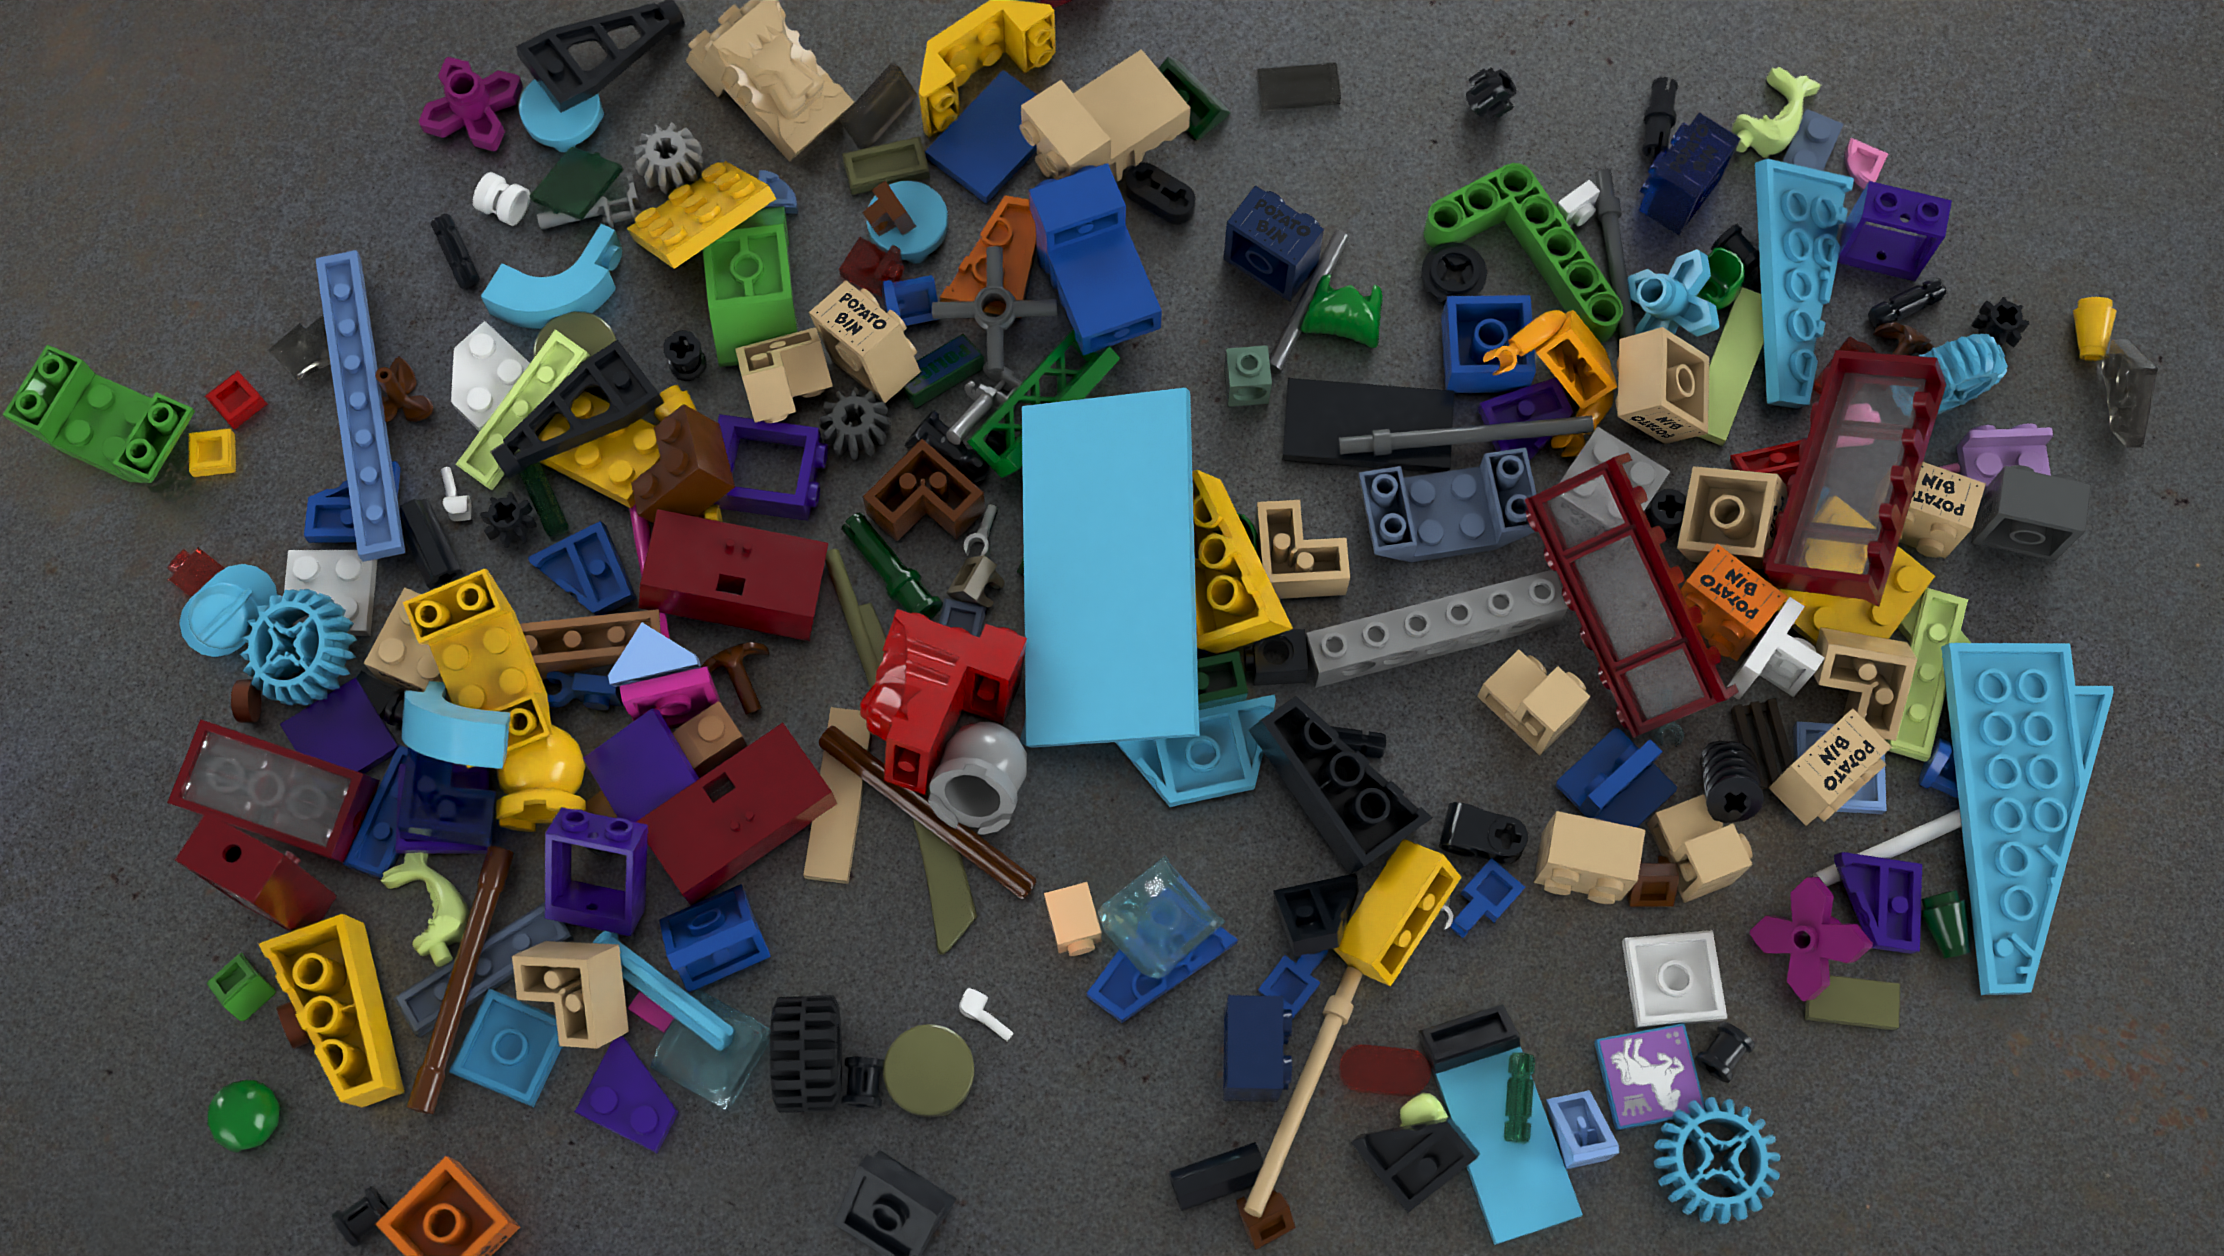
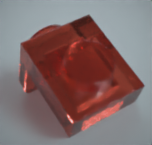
M199 547L194 548L190 553L183 548L166 567L172 572L166 581L173 586L175 585L191 598L212 577L225 568Z

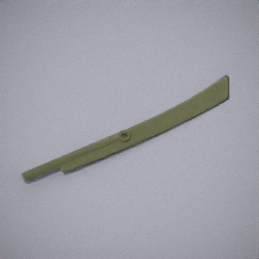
M831 549L827 551L825 563L871 689L876 682V671L883 661V646L886 637L872 603L858 604L839 549ZM930 786L928 787V790H927V792H926V794H925V795H927L928 797H929L930 794H931V793H930ZM913 818L930 895L937 952L939 955H944L977 918V913L961 854Z

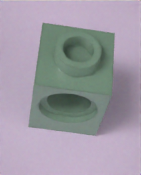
M1268 345L1226 348L1224 375L1228 407L1269 404L1272 380Z

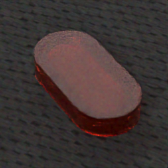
M1355 1045L1344 1053L1339 1064V1074L1343 1083L1351 1090L1365 1093L1414 1096L1426 1087L1431 1075L1429 1062L1424 1055L1416 1050L1405 1048Z

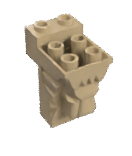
M750 0L740 9L734 4L719 17L718 22L721 25L710 34L705 29L689 43L688 46L692 50L686 62L718 98L726 91L790 162L843 116L854 104V101L841 85L834 83L827 72L816 63V57L811 49L805 50L801 47L798 31L790 30L785 24L786 14L781 8L779 0Z
M1141 49L1074 93L1071 92L1062 79L1021 105L1022 124L1019 127L1026 141L1031 146L1037 145L1035 161L1046 177L1052 175L1054 179L1059 180L1075 174L1076 171L1085 166L1093 165L1097 167L1108 163L1115 181L1118 182L1122 179L1123 170L1130 165L1136 167L1142 161L1146 151L1158 147L1163 141H1172L1176 136L1189 128L1190 106Z

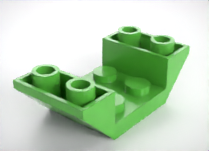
M784 206L759 210L703 249L708 308L719 367L739 365L735 348L799 332L798 319L793 302L787 248L789 246Z
M47 344L4 411L3 416L58 451L128 482L152 483L194 415L195 410L156 392L153 398H150L99 376L93 372L84 360Z

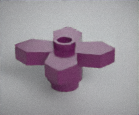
M446 57L438 74V78L444 87L445 97L425 104L418 121L422 131L444 138L466 126L473 146L496 151L505 131L494 112L517 104L523 89L520 76L498 70L482 79L473 72L469 62Z
M1817 876L1805 878L1790 892L1792 919L1778 915H1766L1749 932L1750 936L1764 953H1791L1787 983L1802 1001L1814 1000L1830 985L1829 959L1853 963L1873 946L1872 941L1858 924H1841L1838 919L1831 916L1834 895Z

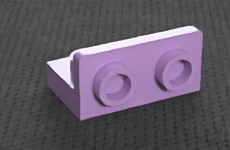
M2021 424L2012 429H1996L1992 425L1974 427L1956 446L1960 474L1986 483L1985 488L2005 466L2023 465L2032 468L2034 472L2051 476L2046 444L2053 437L2052 428H2037L2035 424Z

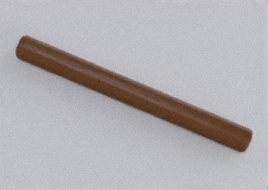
M830 726L821 735L819 746L1017 897L1024 899L1036 885V878L968 826L958 823L955 829L937 817L929 805V797L927 795L884 781L885 764L837 727Z

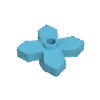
M1696 249L1678 256L1669 275L1656 274L1646 269L1627 278L1630 299L1646 311V314L1635 328L1636 334L1664 327L1675 334L1680 325L1688 332L1699 337L1719 328L1716 305L1696 297L1711 276L1708 256Z

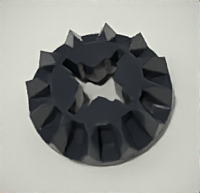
M1449 242L1436 246L1426 255L1422 264L1421 278H1423L1426 292H1431L1437 296L1440 303L1446 300L1447 296H1476L1484 288L1487 279V267L1482 256L1472 247L1462 243ZM1447 268H1450L1453 272L1465 269L1461 273L1460 282H1457L1454 278L1442 281L1446 277Z

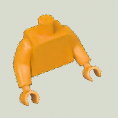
M1551 310L1539 315L1509 339V346L1493 349L1483 356V362L1498 357L1500 368L1493 375H1499L1514 369L1517 363V355L1524 356L1535 349L1537 355L1579 405L1580 408L1575 417L1592 416L1594 429L1612 407L1614 401L1613 390L1618 386L1608 354L1574 310L1566 314L1560 310ZM1591 433L1553 436L1551 446L1552 448L1565 447L1561 457L1578 456L1585 446L1584 434L1590 435Z

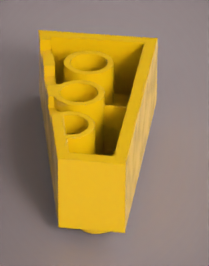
M1200 470L1192 471L1197 648L1219 654L1292 630L1293 627L1221 479Z
M340 914L258 943L264 956L269 958L277 973L275 977L282 991L288 994L297 1012L295 1016L303 1030L307 1031L316 1048L314 1052L340 1102L365 1107L405 1093L365 924L345 914Z

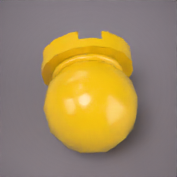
M551 724L552 735L508 752L503 768H496L499 786L506 793V796L496 801V819H499L501 827L517 831L536 832V823H552L561 807L586 810V801L580 796L574 795L581 787L585 762L578 743L568 732Z

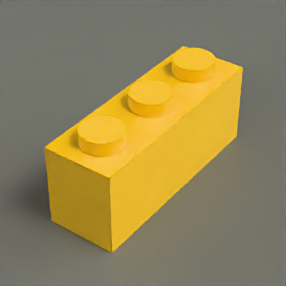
M1403 839L1395 852L1389 857L1386 866L1370 890L1366 892L1362 902L1347 923L1339 947L1333 949L1349 967L1356 968L1363 975L1391 987L1462 877L1444 854Z

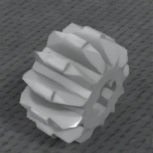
M671 122L667 130L662 131L655 124L652 136L641 133L640 141L642 145L634 147L635 168L638 175L644 177L645 183L650 189L659 185L661 191L666 194L671 186L676 185V188L684 185V181L696 182V171L703 170L704 165L701 156L702 148L700 142L697 139H693L692 133L687 127L678 131L677 126Z

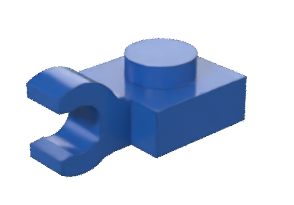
M559 671L547 673V679L550 683L562 684V690L558 694H547L548 704L551 707H563L574 698H578L580 702H583L585 707L595 710H608L609 705L623 706L620 686L614 687L610 685L608 676L575 673L574 676H569Z
M1491 858L1460 893L1469 901V904L1458 914L1449 927L1463 939L1483 915L1495 923L1522 893L1525 886Z
M1323 950L1316 954L1301 955L1296 963L1284 955L1259 987L1257 993L1261 996H1283V1009L1292 1010L1293 1020L1319 987L1321 982L1311 974L1328 954V950Z

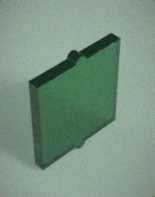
M571 146L529 197L532 202L551 208L554 214L561 212L583 220L624 169L621 164L602 158L599 152L591 154Z

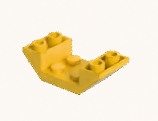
M989 0L927 41L919 86V99L923 130L928 138L939 131L944 132L953 121L958 119L960 115L958 87L963 85L970 78L971 74L983 66H991L996 63L1004 52L1009 55L1024 74L1035 66L1041 67L1050 61L1056 53L1055 11L1050 4L1016 0Z
M484 568L402 602L418 644L430 646L452 704L472 709L511 713L507 753L552 735L546 689L516 613L488 569Z

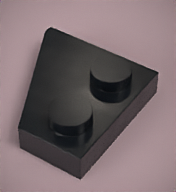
M1356 873L1273 890L1275 906L1294 956L1316 954L1323 950L1339 947L1359 892Z
M1451 1117L1360 1134L1351 1142L1408 1213L1480 1155V1152Z

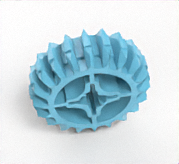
M1989 334L1961 336L1955 341H1947L1944 345L1932 348L1931 351L1919 355L1922 357H1936L1946 381L1938 414L1959 405H1964L1971 399L1978 398V395L1989 391L1993 385L1999 383L2001 378L2004 377L2008 367L2001 346L1997 345L1994 338L1990 337ZM1891 386L1890 388L1894 395L1893 399L1897 407L1901 408L1904 416L1911 418L1914 409L1913 397L1916 391L1919 392L1920 388Z
M294 589L285 590L283 596L270 595V606H257L260 617L257 620H247L252 627L250 635H245L241 638L248 643V649L239 654L245 660L250 661L243 671L248 676L253 677L251 685L257 690L263 691L262 695L266 696V698L280 701L281 704L290 706L293 704H312L314 699H327V689H339L338 676L350 674L347 668L344 667L346 661L356 658L351 651H348L349 645L357 641V639L352 634L347 633L354 623L349 618L344 617L346 610L341 605L334 603L330 596L322 593L317 594L316 591L310 589H300V591ZM310 615L304 622L299 621L295 626L292 625L298 619ZM302 668L306 670L301 675L288 679L293 672L298 673Z
M1714 1097L1707 1098L1704 1102L1706 1112L1696 1100L1688 1103V1109L1692 1116L1678 1109L1672 1114L1676 1125L1665 1123L1661 1127L1663 1134L1670 1140L1659 1139L1655 1142V1148L1666 1153L1667 1157L1654 1160V1166L1659 1169L1667 1168L1669 1174L1658 1179L1660 1186L1673 1183L1676 1190L1669 1194L1668 1199L1671 1202H1675L1684 1197L1686 1202L1683 1205L1682 1212L1686 1215L1691 1214L1699 1206V1218L1702 1222L1710 1221L1714 1211L1719 1224L1729 1222L1730 1211L1738 1221L1746 1219V1207L1753 1212H1757L1763 1207L1758 1196L1769 1198L1773 1195V1189L1765 1181H1776L1780 1177L1779 1172L1768 1167V1164L1780 1161L1781 1155L1779 1153H1767L1766 1146L1776 1141L1775 1136L1767 1135L1762 1138L1758 1131L1764 1128L1765 1120L1759 1119L1752 1124L1749 1123L1747 1120L1751 1115V1109L1747 1106L1743 1107L1737 1115L1734 1114L1735 1105L1731 1099L1725 1100L1719 1110L1716 1099ZM1704 1124L1719 1125L1729 1129L1736 1135L1728 1141H1720L1709 1132L1704 1134L1698 1126ZM1686 1138L1691 1141L1689 1147L1696 1158L1695 1167L1689 1174H1687L1683 1162V1147ZM1745 1147L1750 1157L1751 1167L1747 1183L1743 1179L1745 1173L1741 1170L1738 1162L1739 1154ZM1731 1148L1723 1156L1724 1159L1721 1161L1720 1167L1703 1173V1170L1710 1165V1161L1714 1157L1713 1154L1721 1153ZM1708 1179L1718 1181L1724 1188L1730 1187L1736 1196L1716 1197L1705 1193L1698 1186Z

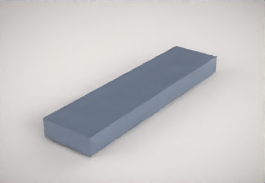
M545 902L485 939L464 1009L484 997L488 989L495 990L514 978L513 955L544 941L570 942L574 939L564 922L545 919ZM455 959L393 998L413 1033L418 1038L434 1029Z

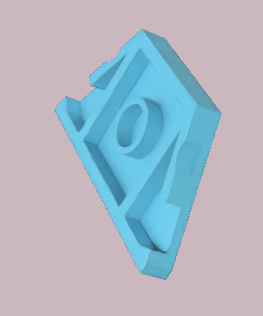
M1275 694L1199 710V736L1115 743L1169 807L1253 790L1256 786L1264 752L1248 730L1274 711L1276 703Z

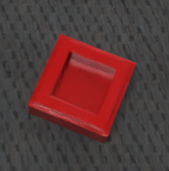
M236 371L205 395V398L234 430L267 405L266 401L239 371Z

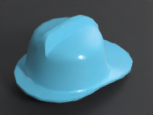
M246 564L228 566L212 577L189 599L182 609L179 622L182 637L192 649L202 655L212 657L230 655L246 643L241 637L250 635L252 627L247 620H257L260 617L257 606H270V595H277L276 585L266 572L256 566Z

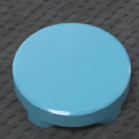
M535 79L525 88L519 103L520 117L529 135L537 142L554 147L559 152L571 151L575 148L576 144L587 139L596 130L604 116L598 94L560 113Z
M900 181L890 184L889 187L905 208L916 227L904 236L897 227L878 236L866 219L869 238L887 256L907 260L914 264L921 263L941 245L946 237L949 222L945 202L933 188L920 182ZM876 195L871 200L869 206L878 200Z

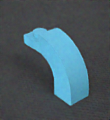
M600 224L577 262L566 271L554 276L534 277L502 263L481 295V299L489 314L515 326L542 329L553 318L569 312L593 313L608 300L616 289L609 270H614L622 257V246L614 229Z
M429 681L424 692L405 690L401 737L408 747L426 756L452 763L503 768L507 757L510 712L479 710L452 704L446 701L447 690L444 682Z

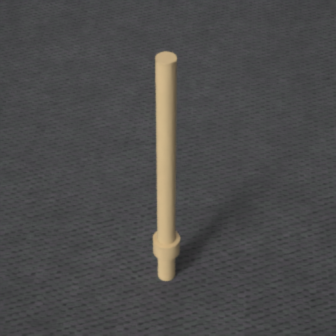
M1346 967L1335 995L1329 996L1322 1014L1325 1019L1244 1210L1253 1216L1261 1217L1341 1025H1346L1354 1008L1351 1002L1363 975L1356 968Z

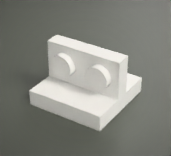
M1791 597L1784 603L1727 687L1736 684L1739 692L1733 695V697L1739 700L1759 675L1794 697L1817 671L1824 657L1816 653L1815 647L1808 641L1798 637L1793 638L1787 634L1805 607Z

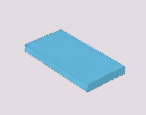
M1521 1047L1435 1074L1432 1069L1448 1117L1452 1118L1480 1152L1478 1158L1466 1168L1494 1245L1583 1216Z

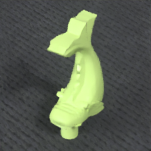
M1780 67L1772 68L1766 81L1771 87L1783 94L1788 99L1789 104L1774 119H1768L1767 115H1764L1762 119L1750 117L1746 114L1739 115L1732 127V132L1736 136L1732 142L1733 148L1738 152H1745L1751 146L1764 158L1781 153L1791 143L1800 127L1803 115V98L1816 94L1821 84L1810 80L1808 76L1794 78Z
M406 853L404 863L384 872L380 881L388 889L398 888L416 880L426 882L427 891L430 893V899L433 901V919L428 920V929H425L424 932H421V935L415 937L412 945L419 955L426 956L430 954L435 965L441 967L452 961L453 958L448 946L461 942L470 911L456 887L444 876L427 866V853Z

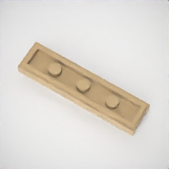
M831 707L827 729L830 726L837 727L870 752L872 733L868 731L866 720L861 717L860 710ZM824 750L820 775L831 789L837 804L812 821L803 876L805 879L849 884L865 781Z

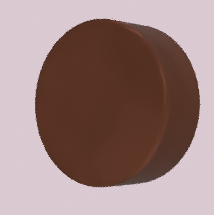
M252 679L237 680L232 687L231 708L235 720L239 723L257 722L261 714V691L251 685Z
M290 1001L278 1006L277 1013L292 1048L295 1049L309 1043L310 1037L307 1031L303 1030L295 1016L297 1012L292 1002Z

